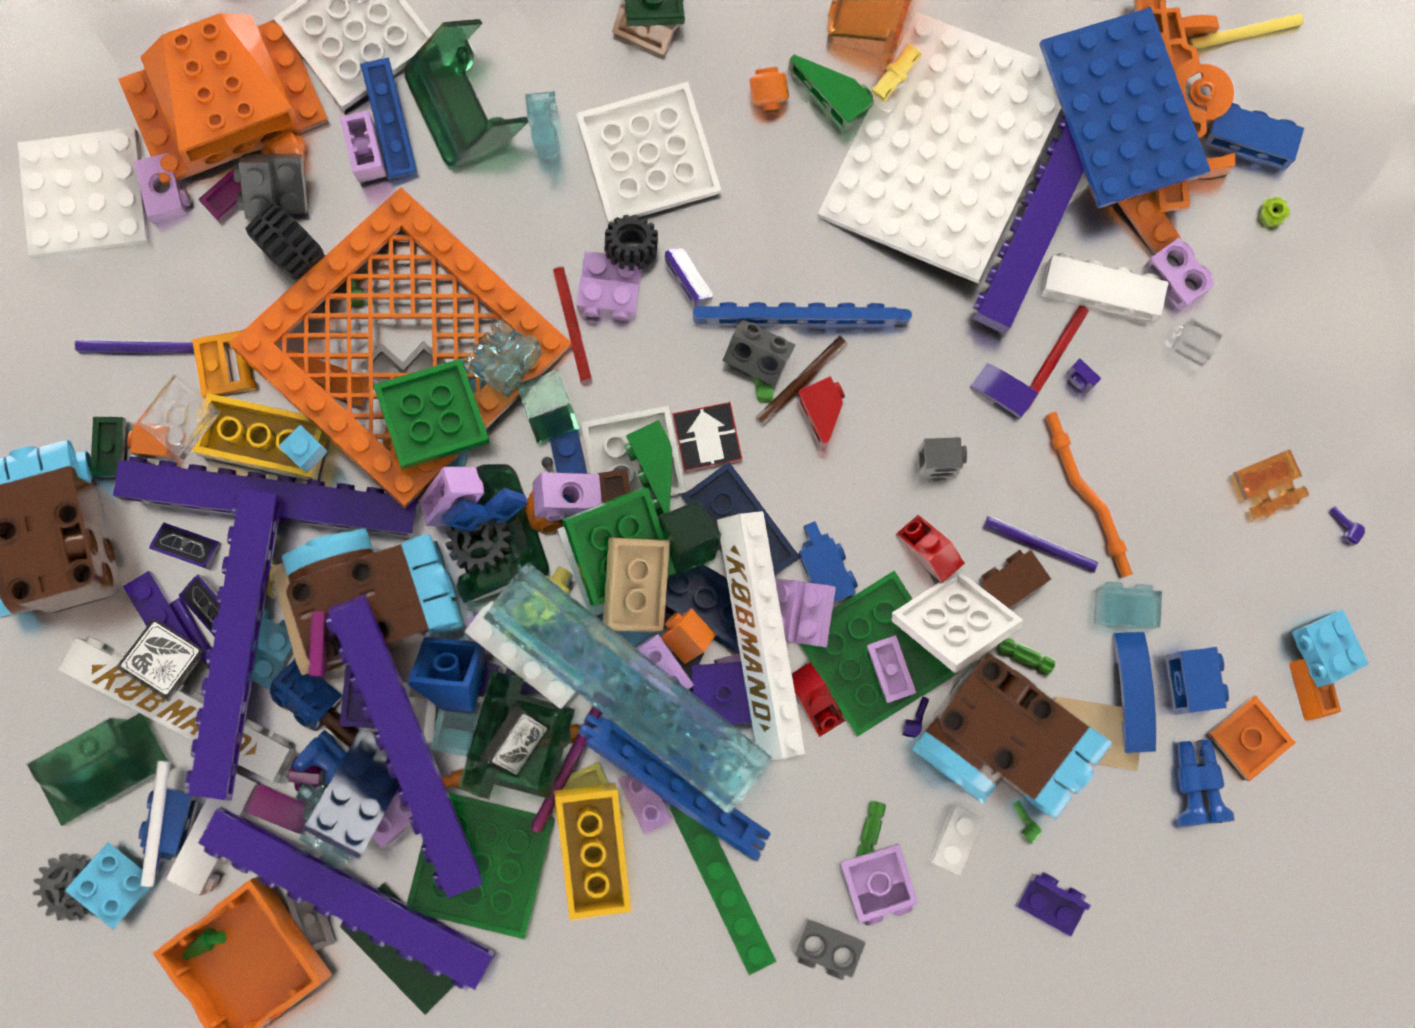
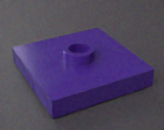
M742 662L690 666L691 681L694 684L692 686L695 727L752 723Z

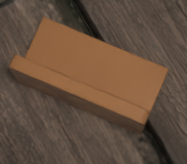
M623 3L619 7L612 32L661 55H665L668 52L674 31L679 25L626 26Z

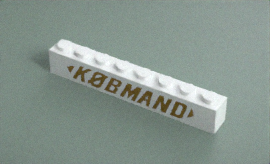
M763 511L742 513L718 519L717 523L758 761L777 760L805 754L764 513Z
M87 636L86 640L75 637L57 670L191 740L198 738L199 727L196 726V716L199 708H203L205 696L196 691L192 695L182 690L184 685L176 681L167 694H164L121 666L128 655L115 649L113 653L102 649L104 643L91 636ZM247 719L244 725L238 765L271 782H279L284 769L287 767L296 749L288 746L290 743L289 739L277 733H274L271 737L261 732L264 728L262 725Z

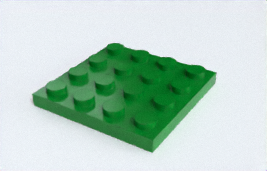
M895 570L832 609L827 647L798 644L808 661L826 683L837 707L856 737L960 673L959 671L954 673L892 622V613L913 600ZM896 635L916 693L886 703L866 646Z
M448 792L482 873L483 884L447 898L444 889L439 891L435 884L433 873L436 872L433 862L427 863L422 849H420L406 905L430 917L525 940L555 818L549 817L543 830L537 833L531 830V824L537 813Z

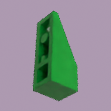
M795 54L790 58L788 69L844 132L863 118L873 106V95L864 84L860 85L849 76Z

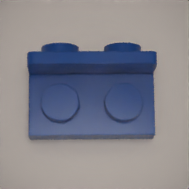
M295 659L272 680L269 690L272 700L278 706L286 707L294 714V718L299 724L304 727L308 726L312 730L319 726L322 717L342 698V695L321 677L309 674L302 675Z

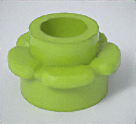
M1281 197L1267 198L1262 203L1261 216L1268 224H1282L1284 219H1287L1290 215V208ZM1273 208H1277L1278 212L1275 213Z

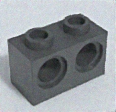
M742 319L730 340L722 361L776 387L796 345L781 336L772 334L758 325Z
M961 437L925 438L918 448L919 478L955 477L963 468V464L967 463L966 445H961Z
M806 918L793 953L799 957L798 963L815 969L816 964L828 968L826 974L844 980L845 975L853 978L865 942ZM812 936L819 937L822 941V947L816 953H809L805 949L807 939ZM840 948H847L851 954L850 960L846 964H837L834 960L835 952Z

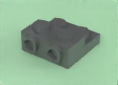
M243 154L238 165L234 166V180L236 183H241L242 190L237 195V205L239 210H244L245 219H255L270 203L279 205L288 214L307 213L308 205L302 154Z

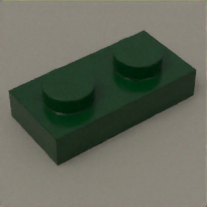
M93 417L90 464L92 475L90 476L116 478L118 461H124L126 419L124 417Z

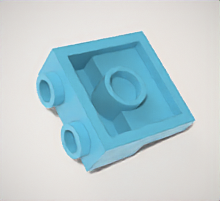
M264 609L252 680L270 689L272 680L286 668L294 653L285 621L281 620L280 624L269 619L272 613Z
M1343 609L1292 632L1296 645L1302 653L1317 688L1332 684L1355 673L1354 671L1369 665Z

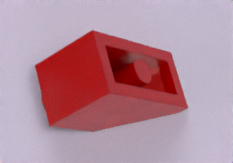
M831 376L798 390L797 393L799 403L821 449L827 447L843 405L842 399L845 398L839 382L834 383Z

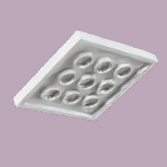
M298 0L274 17L276 23L282 27L285 35L343 111L368 94L360 63L389 57L392 72L395 75L437 45L434 36L406 0Z
M688 82L576 113L608 223H614V219L617 217L622 221L623 215H629V219H633V215H639L640 217L721 193L719 180Z
M134 127L18 142L28 256L38 258L149 243L146 210L134 161L140 160L138 132Z

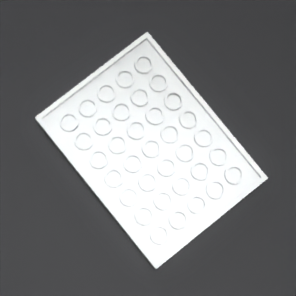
M917 12L892 63L903 52L907 44L916 47L922 54V57L907 73L908 78L906 81L899 83L886 102L875 96L873 106L868 110L818 212V217L979 284L1061 114L1062 107L1045 61Z

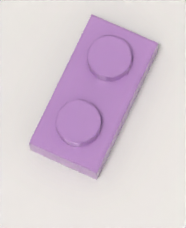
M896 635L866 646L886 703L916 693Z

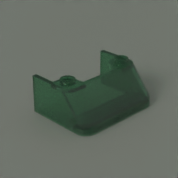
M480 19L443 22L405 66L404 74L409 89L443 161L449 166L462 165L506 145L529 122L527 116L512 119L493 117L488 120L466 74L474 60V52L468 39L482 25Z

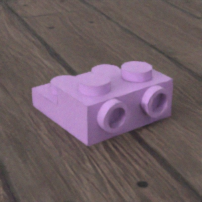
M585 251L578 289L577 310L582 311L583 315L589 317H599L600 314L611 315V318L621 321H627L629 317L636 318L642 269L639 270L638 266H634V271H629V266L625 265L623 270L619 268V263L615 266L611 264V258L607 259L605 253Z
M775 578L786 642L827 647L836 587Z
M900 844L888 846L840 862L859 923L865 921L866 925L876 924L884 920L883 915L892 912L895 913V916L903 915L913 911L912 906L918 904Z

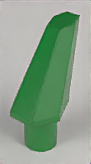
M208 927L186 947L183 952V959L188 960L212 951L216 944L225 943L227 939L226 933Z

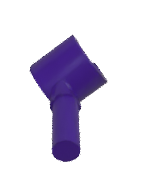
M1334 506L1330 512L1348 528L1344 538L1352 544H1358L1365 534L1364 526L1357 522H1352Z
M922 697L915 720L905 719L904 736L917 737L921 732L923 715L930 700L929 698Z

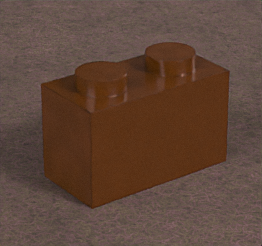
M1018 550L1005 559L1009 565L1000 571L995 566L983 574L981 577L984 582L979 584V586L1007 608H1010L1050 581L1051 577L1032 550L1025 554Z

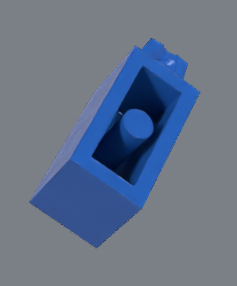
M816 521L804 525L803 528L808 541L802 543L804 549L800 550L798 555L809 583L836 587L833 604L856 594L854 588H857L858 584L853 572H847L843 564V560H846V555L840 543L835 544L834 539L830 538L828 533L821 535Z
M167 787L155 871L157 875L161 874L165 860L170 861L172 855H179L188 837L198 797L189 796L187 791ZM154 791L150 792L147 799L146 808L149 809L147 821L142 822L138 838L141 839L140 847L143 848L144 855Z

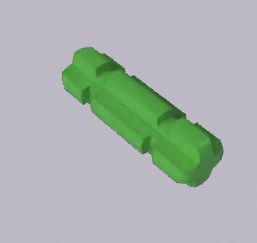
M1010 638L999 643L997 647L998 652L1006 656L1012 655V659L1031 668L1037 667V671L1046 675L1051 674L1055 667L1056 661L1047 656L1042 657L1041 653L1020 643L1017 645Z
M878 801L870 802L868 809L870 814L865 820L860 839L862 844L858 847L857 856L875 851L873 847L874 844L877 845L883 822L880 820L881 816L884 817L886 804Z

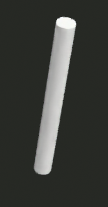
M158 761L141 886H154L170 762Z

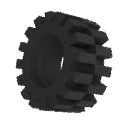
M623 215L622 221L617 217L614 219V223L610 222L608 229L605 230V256L607 259L611 258V264L614 266L619 263V268L623 270L625 265L629 266V271H634V266H638L639 270L644 269V263L649 266L652 263V259L655 260L658 231L657 229L654 230L655 225L652 222L648 224V219L643 217L641 221L638 220L639 215H633V219H629V215ZM635 239L642 244L627 246L621 243V241Z

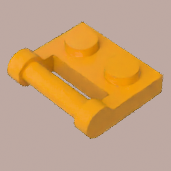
M243 330L192 339L201 397L206 399L207 393L222 396L256 390L255 380L251 377L250 365L237 353L236 359L240 381L232 382L226 345Z

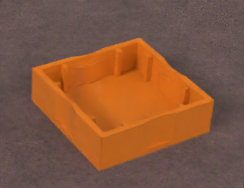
M260 876L248 880L215 905L206 917L186 927L153 952V955L175 987L189 1000L198 1020L204 1028H264L333 976L274 890L258 880ZM208 927L226 933L227 939L225 943L216 944L212 951L188 960L183 959V952L186 947Z

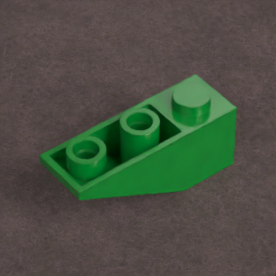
M657 420L626 435L628 444L624 445V448L631 462L637 460L641 468L637 475L643 487H650L654 495L652 501L657 515L663 513L665 519L668 520L670 519L672 446L660 421Z

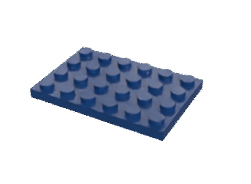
M1151 7L1041 40L1039 46L1097 208L1198 178L1210 172Z

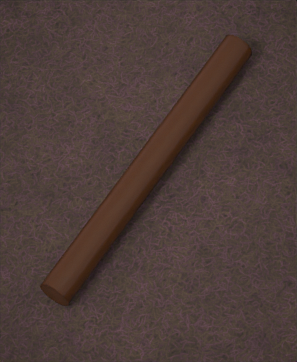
M838 336L756 416V419L762 425H765L798 393V390H801L847 345L845 339Z

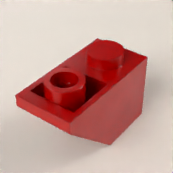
M917 515L896 533L898 538L924 568L942 583L965 564L952 541L920 515Z
M810 662L791 673L796 700L819 737L845 722L826 683Z

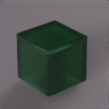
M558 369L516 384L537 443L579 429Z
M699 500L659 516V523L664 538L670 541L669 553L676 576L715 559L722 534Z

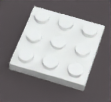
M669 405L581 422L591 474L627 469L631 492L642 488L643 485L637 475L641 468L637 460L631 462L624 448V445L628 444L626 435L659 420L672 446L671 497L685 494L686 490ZM647 487L649 489L651 498H654V495L650 487Z
M957 570L943 583H937L892 613L893 623L954 673H957L1020 630L1023 624V619L960 570Z

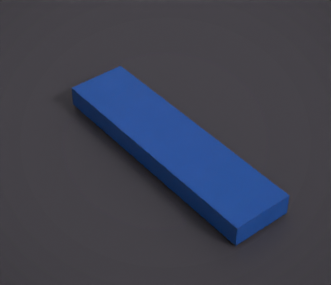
M389 57L360 63L389 180L417 174Z

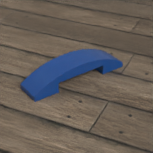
M1114 633L1116 664L1118 663L1124 717V722L1122 723L1124 753L1156 752L1154 685L1145 633Z

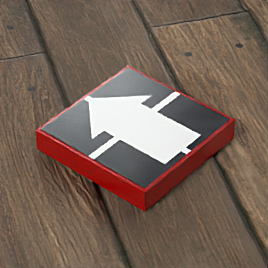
M731 402L672 413L684 473L724 465L727 462L742 461Z

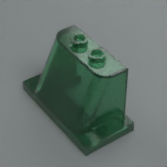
M492 670L458 789L490 800L493 786L498 785L550 799L555 779L562 770L563 763L561 758L564 748L570 742V726L575 709L566 706L560 709L552 702L520 694L524 678ZM525 714L546 727L547 730L520 771L514 774L494 763L493 759L522 715Z
M139 713L130 719L109 718L33 760L27 766L43 790L60 825L65 826L156 775L158 761L170 762V766L173 764L148 717Z

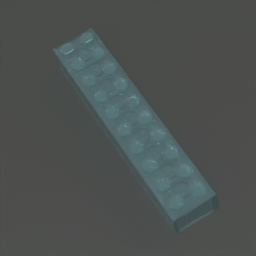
M530 563L526 564L516 573L483 618L728 814L768 767L772 759L770 754Z

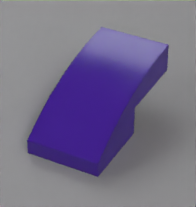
M989 363L985 365L970 386V388L993 404L995 402L1019 419H1021L1039 394L1017 378Z

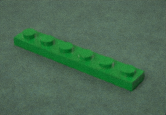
M675 806L669 807L748 974L751 975L777 962L717 836Z

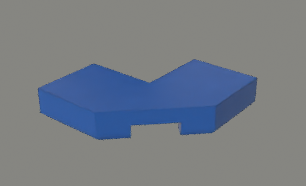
M504 488L485 505L462 499L445 513L442 518L447 526L471 531L479 529L478 524L495 520L496 524L508 521L525 507L528 501L524 494Z

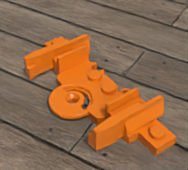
M1133 0L1135 12L1149 7L1152 8L1200 140L1207 133V121L1215 120L1224 115L1230 108L1234 98L1233 83L1226 72L1211 64H1200L1197 48L1189 45L1187 42V37L1206 33L1216 34L1220 29L1217 16L1191 15L1182 18L1180 7L1166 8V0ZM1198 73H1201V78L1191 85L1189 97L1195 105L1205 107V110L1192 105L1185 92L1186 83L1189 78ZM1206 86L1211 92L1207 96L1203 95L1200 92V88ZM1235 153L1222 157L1206 158L1210 172L1198 178H1214L1228 174L1235 166ZM1187 181L1156 190L1158 212L1189 209L1190 200Z

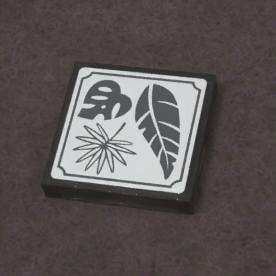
M153 618L116 668L169 702L205 654V651Z
M515 705L481 755V758L516 778L550 726Z

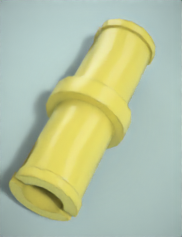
M907 44L895 62L888 64L886 73L871 89L873 94L886 102L899 83L906 81L908 78L907 73L922 57L920 51L913 45Z

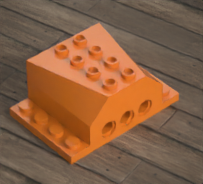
M218 13L165 33L140 56L145 69L118 79L150 156L169 153L161 158L160 165L164 171L174 172L177 181L239 158L243 154L264 148L263 143L265 139L280 131L289 130L296 136L329 123L301 56L283 32L282 27L275 20L256 26L252 15ZM158 173L163 186L169 185V180H172L171 177L166 173Z

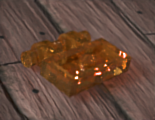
M1290 449L1233 473L1244 499L1247 500L1254 496L1258 499V505L1249 508L1253 519L1263 515L1265 517L1275 514V510L1287 505L1293 507L1298 505L1300 500L1309 497V492L1305 486L1295 489L1292 481L1302 477V474ZM1280 486L1283 495L1271 499L1268 491Z

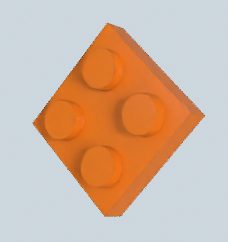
M1256 695L1248 699L1208 733L1210 738L1246 781H1251L1296 743Z

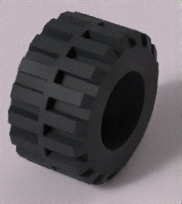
M270 203L245 227L247 235L294 280L298 281L325 256L323 249L313 237L277 204Z

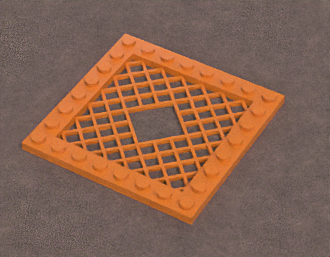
M402 187L393 193L229 343L230 347L404 509L433 482L443 467H448L462 452L401 470L392 440L391 452L378 441V439H391L390 435L373 434V419H384L382 413H373V399H377L376 393H373V379L391 380L411 374L373 373V319H432L433 367L437 366V359H475V373L466 374L468 379H475L476 393L473 394L485 429L548 370L572 344ZM402 230V231H403L405 234H407V235H396V234L399 233V232ZM393 241H410V255H393ZM389 242V254H376ZM414 242L428 255H414ZM368 261V274H354ZM372 261H389V274H372ZM393 261H410V274H393ZM414 261H431V274H415ZM435 261L449 274H436ZM347 280V293H333ZM351 280H368V293H351ZM372 280H389V294L372 293ZM394 280H410L411 294H394ZM415 280H431L432 294H415ZM436 280H452L453 294H436ZM457 281L471 294H457ZM330 299L347 300V313H330ZM351 300H368V313H351ZM373 300H389L390 313H373ZM394 300H411V313H394ZM415 300H432V313H415ZM436 300H453V313H436ZM457 300H474V313H457ZM478 300L492 313H478ZM325 301V313H312ZM309 319H325V333H309ZM330 319H347V333H330ZM351 319H368V333H351ZM436 319H453V333H436ZM457 319H474V333H458ZM478 319H495V333H479ZM304 320V333H290ZM500 321L514 333H500ZM287 339H304V353H287ZM309 339H325V353H308ZM330 339H347V353H330ZM351 339H368V353H351ZM437 339H453L454 353H437ZM458 339H475V353H458ZM479 339H496V353H479ZM500 339H516L517 353H500ZM281 340L282 351L276 346ZM521 340L527 344V346L522 351ZM291 359H304V371ZM308 359H325V373H308ZM330 359H347V373H330ZM352 359H368L369 373H352ZM479 359H496V373H480ZM500 359H512L501 370ZM480 378H493L480 390ZM312 379H325V391ZM330 379H347V393H330ZM352 379H369V393H352ZM334 399H347V411ZM352 399H369V413H352ZM355 419H369V432Z

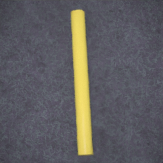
M1300 13L1216 34L1189 39L1188 44L1200 49L1303 25V16Z

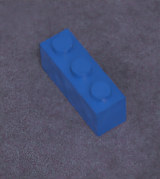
M1232 102L1224 115L1209 122L1204 144L1287 169L1296 159L1304 128L1297 126L1292 120H1277L1268 117V114L1262 111L1255 110L1251 112L1241 109L1238 104Z

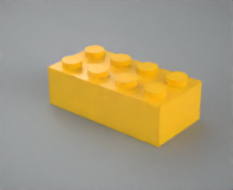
M207 393L192 451L204 458L305 480H317L322 459L306 473L278 446L299 425L308 431L324 448L326 447L328 437L302 413Z
M615 782L554 790L569 920L631 912L619 797Z

